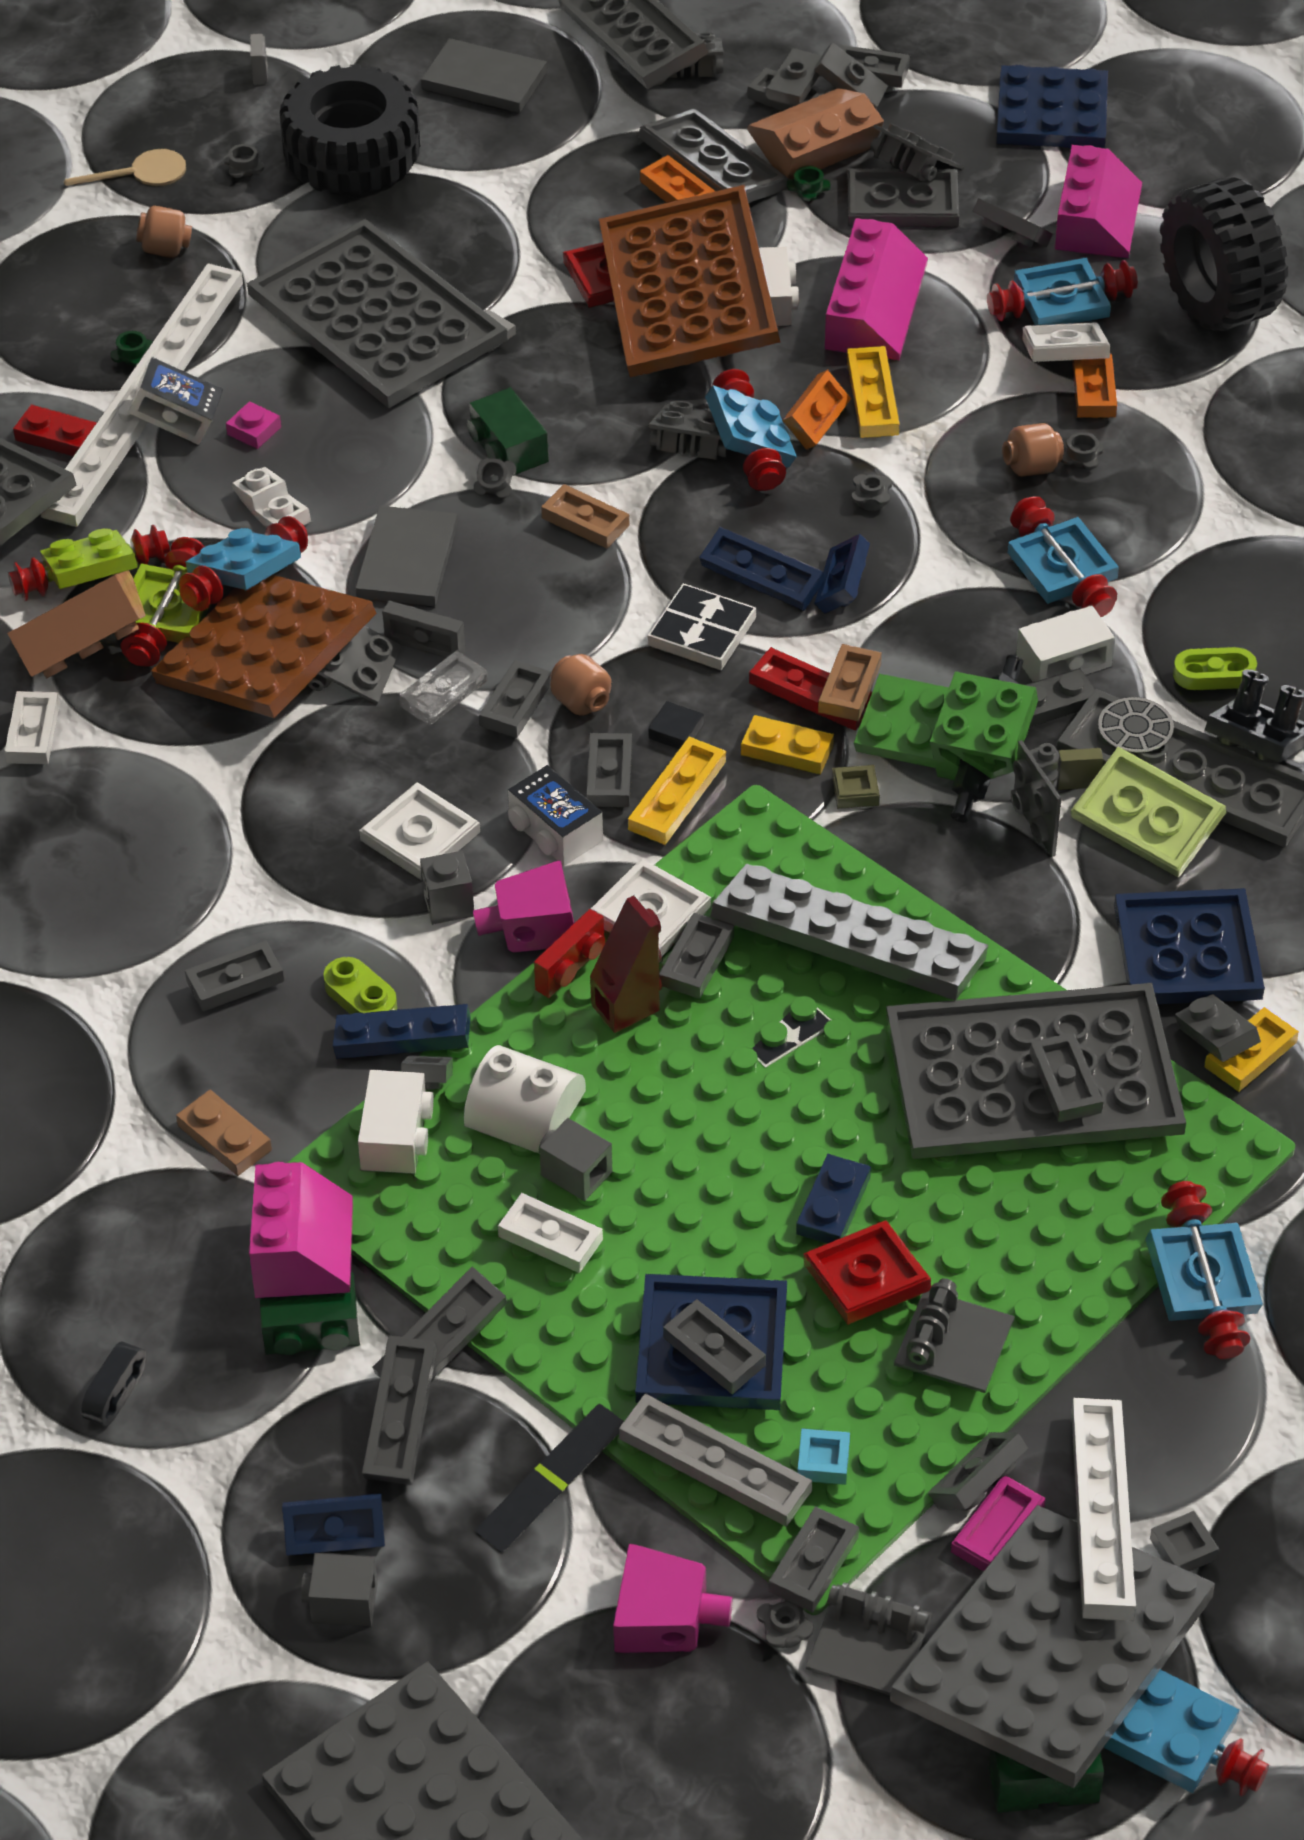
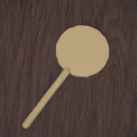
M154 149L138 156L132 163V167L68 178L64 180V184L70 186L133 174L136 180L145 185L165 186L182 178L186 172V161L182 155L175 151Z

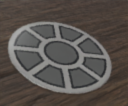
M1129 697L1116 700L1107 705L1100 713L1098 727L1101 735L1111 745L1129 752H1148L1160 748L1170 740L1174 731V722L1169 712L1160 704L1145 698Z

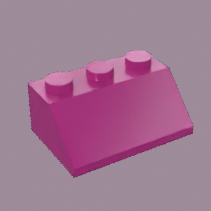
M1072 145L1057 216L1055 250L1129 258L1142 182L1109 149L1096 148L1089 145Z
M274 1162L255 1165L249 1251L255 1298L350 1293L353 1196L303 1162Z

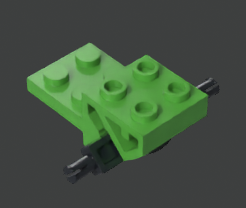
M1008 655L1002 673L991 678L955 671L949 687L879 674L854 741L855 750L860 753L936 768L937 777L954 780L952 790L958 794L953 812H951V817L953 819L956 818L955 820L965 823L969 819L973 803L985 798L991 779L1014 772L1013 762L1017 760L1018 741H1025L1038 703L1036 687L1021 685L1016 682L1024 663L1023 659H1019V656Z

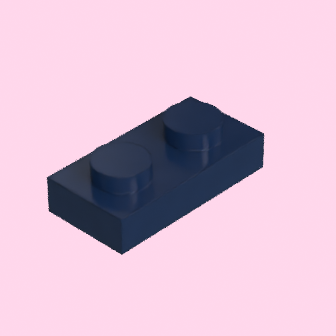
M861 534L829 550L823 571L825 581L819 588L814 603L824 614L838 607L848 606L858 595V586L866 566L865 561L870 543Z
M827 1153L796 1223V1234L827 1244L845 1237L871 1178V1166Z
M381 1494L284 1502L282 1504L286 1555L385 1547Z

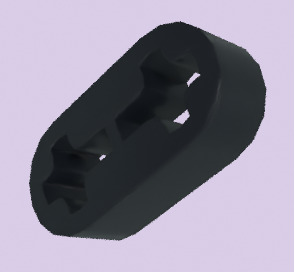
M122 1341L116 1344L85 1393L81 1406V1415L84 1419L102 1426H108L114 1421L143 1374L147 1359L145 1349Z

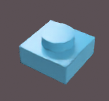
M801 1428L797 1473L807 1477L812 1482L846 1485L850 1432Z

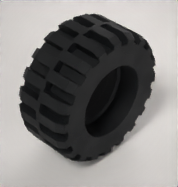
M350 64V67L341 68L340 65L331 66L330 70L327 71L320 69L312 72L310 78L303 77L295 84L294 88L291 87L280 106L281 136L286 164L297 178L305 184L309 182L317 190L322 191L324 188L328 189L332 194L339 195L341 192H350V195H357L365 190H370V192L378 191L385 184L390 186L396 183L399 176L404 177L413 167L412 165L417 161L420 154L419 115L416 97L402 80L399 81L396 75L388 71L382 73L377 67L361 68V65Z
M1235 177L1220 178L1175 194L1163 211L1162 218L1164 220L1160 224L1159 232L1162 235L1160 251L1164 255V270L1169 275L1171 281L1169 285L1172 292L1176 293L1179 298L1178 303L1182 309L1189 312L1188 316L1194 322L1199 323V326L1217 332L1226 331L1271 315L1283 300L1282 297L1287 288L1285 279L1288 277V266L1285 265L1287 252L1286 246L1282 244L1280 226L1276 225L1273 218L1275 214L1271 207L1266 206L1264 203L1265 198L1259 191L1253 190V185Z

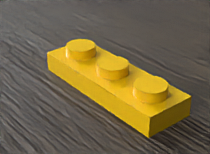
M886 347L847 349V364L860 438L899 435L900 423Z
M688 737L629 816L628 830L666 845L726 763V751Z

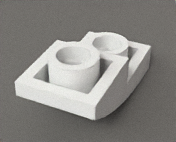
M263 467L251 470L245 477L232 482L236 494L264 527L267 528L272 523H278L284 516L294 517L303 525L312 522L309 509L290 496L285 480L268 468Z

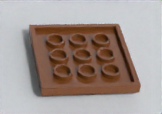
M271 575L247 590L235 587L224 599L217 603L216 607L199 624L191 629L190 637H185L169 651L151 670V673L157 684L275 718L377 613L370 600Z

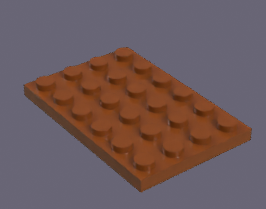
M744 185L599 219L630 377L780 343Z

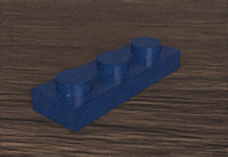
M719 527L699 557L701 566L805 611L825 581L823 571L722 527Z
M468 1004L336 1015L333 1040L336 1059L468 1048L471 1020Z

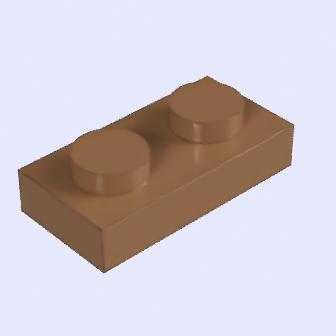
M565 484L541 506L542 519L606 549L630 526L628 513Z
M841 644L820 696L818 712L859 721L880 669L882 652Z
M212 1090L207 1091L176 1115L178 1127L237 1176L272 1151L271 1140Z

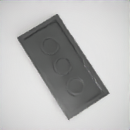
M696 109L640 126L638 138L662 156L669 155L715 191L744 185L749 203L787 190L789 178Z

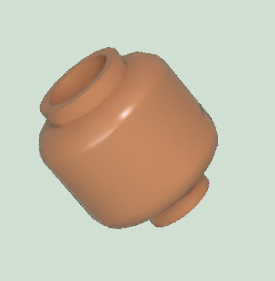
M153 205L147 210V213L141 212L136 242H141L143 251L148 254L175 258L178 256L181 247H189L192 226L185 225L186 218L182 211Z
M1046 423L1014 427L1009 433L1007 441L1002 446L1004 462L1010 465L1013 472L1021 477L1053 472L1064 455L1062 437Z
M584 654L566 656L552 669L551 692L573 714L587 715L601 710L607 704L612 688L611 677L590 656Z

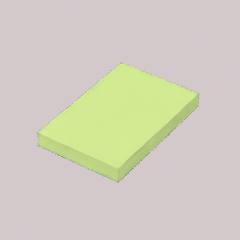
M1120 747L1116 748L1071 809V817L1178 878L1226 814L1225 805Z

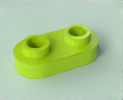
M1239 647L1188 649L1176 656L1173 677L1177 684L1190 690L1239 688L1243 670L1251 669L1256 671L1257 659L1250 651Z
M341 957L331 961L324 970L325 990L348 1013L397 1010V998L394 989L362 961L353 957Z

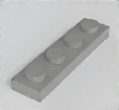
M644 1394L619 1428L620 1440L786 1527L812 1491V1480L647 1394Z

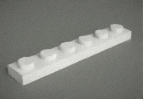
M1073 1398L1072 1431L1083 1618L1134 1621L1136 1600L1122 1400Z

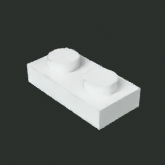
M16 692L4 751L6 763H49L60 706L58 692Z
M521 1193L498 1225V1235L502 1239L580 1273L602 1242L603 1229Z

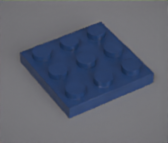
M1001 65L996 144L1071 148L1072 145H1089L1105 149L1108 71L1092 68L1066 69L1060 67Z
M1245 888L1115 894L1114 909L1127 985L1152 983L1157 1005L1192 1003L1199 998L1208 997L1211 994L1222 1002L1263 1000L1265 987Z
M645 1274L635 1390L636 1403L641 1400L644 1394H647L666 1405L780 1410L787 1281ZM696 1299L766 1354V1366L733 1394L728 1392L663 1338V1327Z

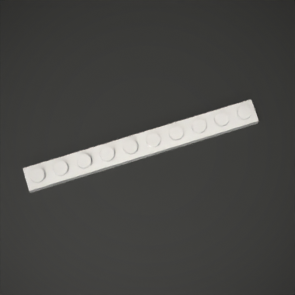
M212 264L206 265L65 468L73 473L77 486L42 512L41 518L75 527L79 525L148 424L147 421L129 414L128 410L138 383L151 357L184 371L242 286V272Z

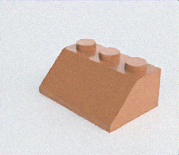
M838 88L748 125L747 130L770 164L791 180L794 179L795 171L801 167L814 166L821 170L870 149L872 141L878 138L880 131L873 127L874 125L882 127L884 120L865 93Z
M128 570L106 579L7 634L30 676L33 677L43 672L47 679L68 668L64 661L67 658L79 653L81 659H84L103 649L104 647L100 641L106 637L115 634L117 640H120L140 629L136 621L146 615L135 582Z

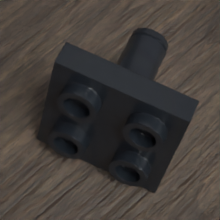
M1251 669L1243 670L1236 698L1209 715L1204 731L1216 735L1217 740L1225 745L1242 746L1254 751V755L1260 760L1280 763L1304 747V722L1298 720L1304 702V691L1300 689L1296 695L1294 694L1296 687L1290 685L1281 686L1275 709H1272L1260 703L1269 677L1262 673L1258 679V671Z

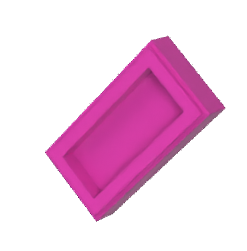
M1004 1476L951 1543V1553L984 1572L1037 1505L1045 1508L1046 1498L1010 1477Z

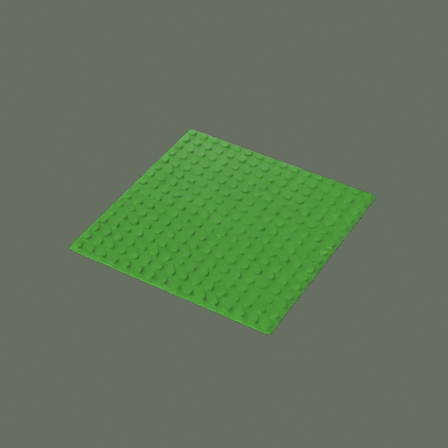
M760 785L749 787L654 864L710 896L711 908L704 914L707 917L711 916L714 900L745 864L766 867L773 873L791 879L805 880L814 887L832 893H844L853 900L871 906L888 908L892 913L913 920L927 921L934 927L955 934L969 935L975 941L987 944L988 950L986 960L957 1000L1066 990ZM734 926V938L700 999L662 987V990L659 991L660 1011L616 1033L611 1030L591 1005L590 975L599 956L585 963L577 971L572 982L565 987L561 986L550 998L535 990L534 963H532L470 1014L468 1048L424 1051L419 1055L453 1057V1075L446 1083H440V1088L426 1089V1092H433L432 1119H424L423 1128H428L426 1156L418 1155L416 1174L361 1171L358 1138L365 1100L287 1163L303 1162L353 1196L352 1255L424 1312H427L472 1266L507 1297L508 1303L467 1345L573 1429L599 1403L623 1421L626 1420L638 1404L635 1400L645 1274L787 1281L780 1410L685 1405L668 1406L795 1472L798 1469L801 1428L850 1432L846 1485L812 1482L811 1493L786 1527L620 1440L619 1434L602 1452L767 1582H769L814 1507H818L859 1526L857 1541L814 1612L803 1609L810 1615H819L830 1605L827 1604L832 1585H842L845 1582L850 1586L934 1504L928 1492L988 1433H1007L1159 1286L1145 1238L1150 1229L1174 1228L1166 1222V1217L1172 1210L1165 1209L1161 1205V1198L1171 1185L1181 1181H1191L1194 1184L1205 1187L1207 1194L1201 1202L1211 1206L1212 1214L1202 1225L1223 1224L1293 1156L1295 1143L1171 1060L1186 1119L1184 1135L912 1159L886 1021L887 1006L952 1001V999ZM604 929V937L606 943L610 935V932ZM676 943L662 956V960L659 962V973ZM818 1007L831 1019L825 1024L824 1033L766 1068L758 1061L757 1053L752 1049L760 1040L770 1047L784 1044L787 1040V1028L780 1021L789 1012L798 1021H808L815 1017ZM500 1045L584 1076L586 1091L569 1119L612 1143L613 1170L585 1202L541 1176L539 1153L464 1126V1109L471 1082L481 1061L494 1046ZM827 1153L871 1166V1178L845 1236L887 1220L929 1275L931 1286L938 1283L940 1279H949L957 1286L956 1291L959 1300L1015 1316L986 1393L894 1365L922 1294L847 1325L804 1266L803 1253L827 1244L796 1234V1223ZM521 1193L603 1229L602 1242L580 1273L499 1237L498 1225Z

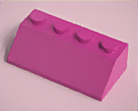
M855 219L826 312L825 350L847 353V349L885 346L888 359L900 360L928 264V257L893 223L880 222L873 219Z

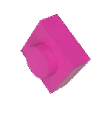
M250 401L226 422L227 435L256 449H259L281 428L280 415Z

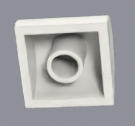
M496 1045L485 1055L471 1082L464 1109V1126L539 1153L540 1142L546 1133L550 1130H556L567 1118H570L586 1091L585 1078L581 1074Z

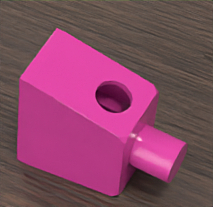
M561 860L497 881L495 891L498 905L473 910L478 935L504 931L508 950L513 953L548 949L574 924Z
M629 1544L613 1625L614 1650L620 1653L693 1651L697 1647L701 1623L725 1627L730 1626L733 1597L706 1593V1567L703 1564L639 1545Z

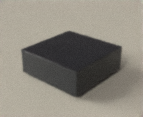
M666 701L648 728V738L680 749L688 737H696L704 724V714Z

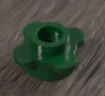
M804 166L795 171L794 179L787 181V189L798 193L799 197L803 200L812 201L822 191H829L831 183L829 180L823 179V172L819 168Z
M138 331L124 332L116 339L117 349L110 353L111 360L116 363L123 361L126 365L136 367L153 341L146 339L145 335Z

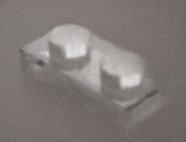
M456 650L399 694L400 707L431 726L487 682V670Z

